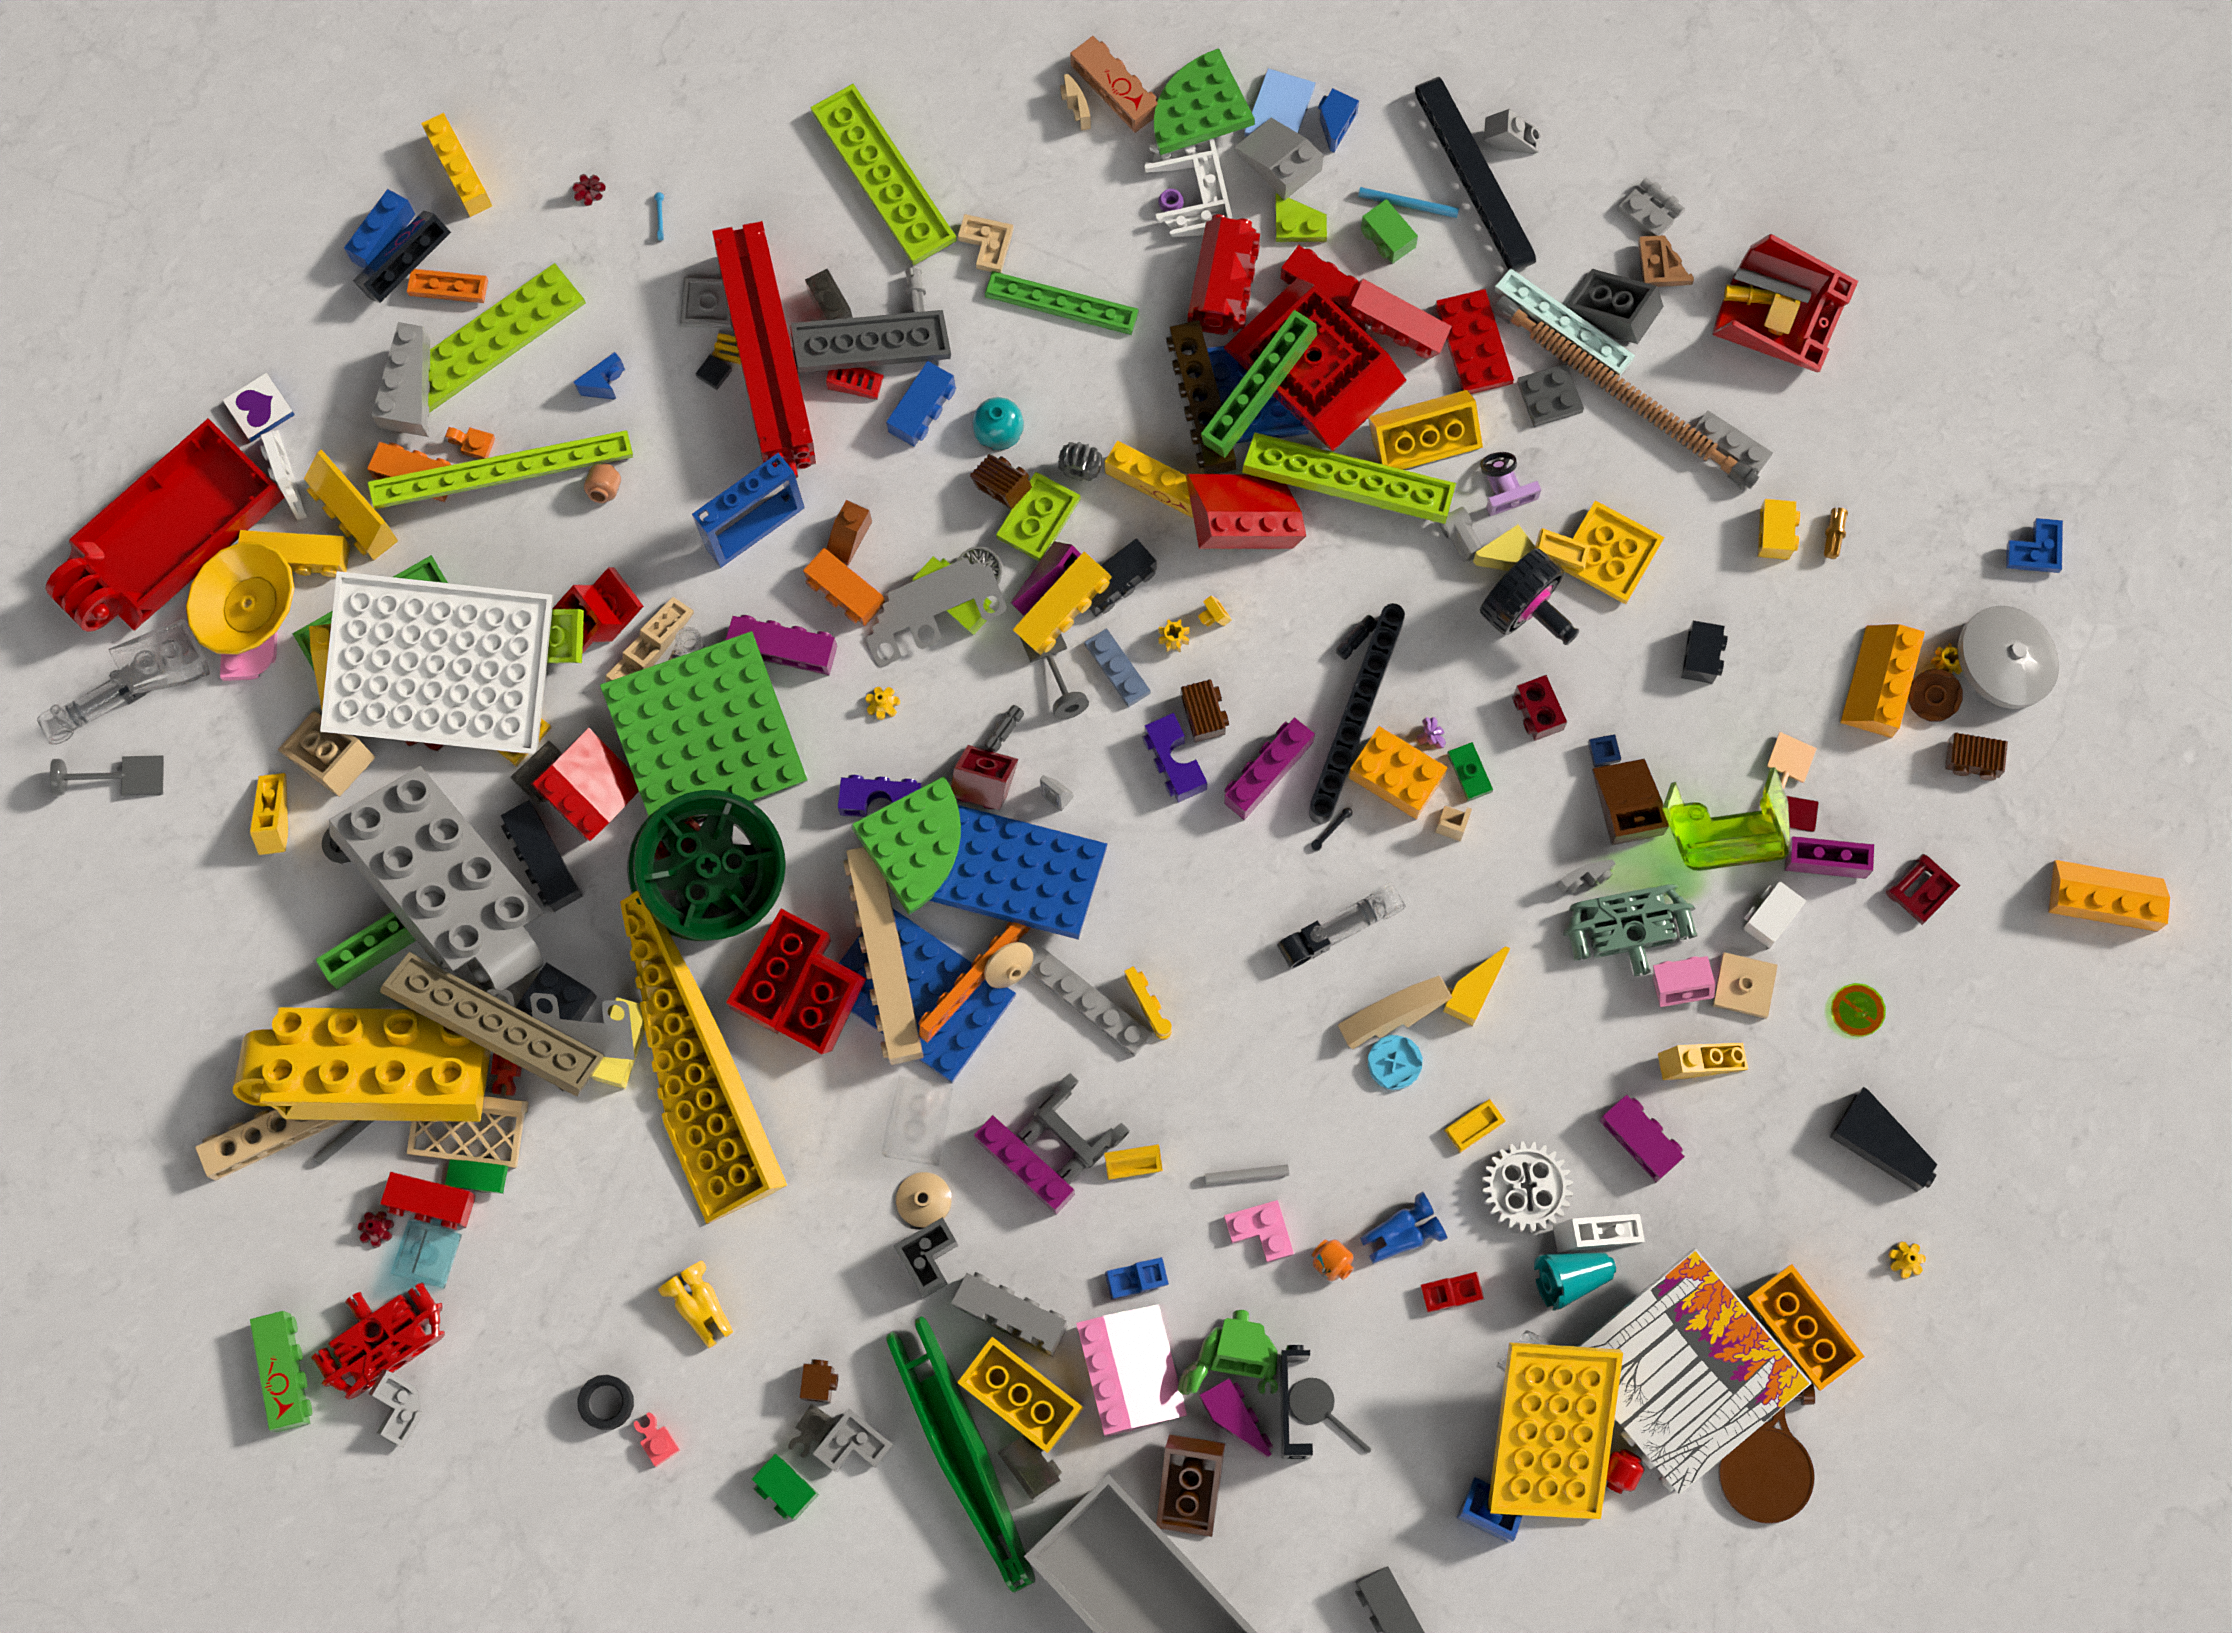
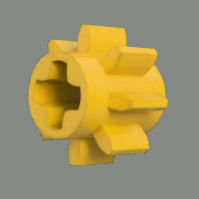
M1167 619L1165 628H1158V632L1164 635L1158 638V643H1165L1166 652H1169L1171 649H1177L1178 652H1181L1182 644L1189 645V638L1185 635L1189 634L1190 629L1189 627H1182L1181 619L1177 622H1171ZM1170 633H1174V635L1178 636V638L1174 639V637L1170 635Z
M1951 643L1946 646L1945 650L1941 647L1936 649L1935 654L1937 656L1931 660V663L1935 664L1936 669H1942L1950 673L1954 671L1959 675L1962 669L1958 659V649L1952 647Z

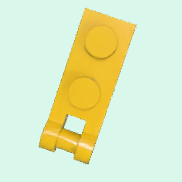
M1132 966L1124 971V977L1155 1035L1160 1040H1166L1172 1033L1171 1022L1161 1017L1159 1010L1162 1009L1155 995H1149L1146 989L1149 984L1143 972L1137 973L1135 967Z

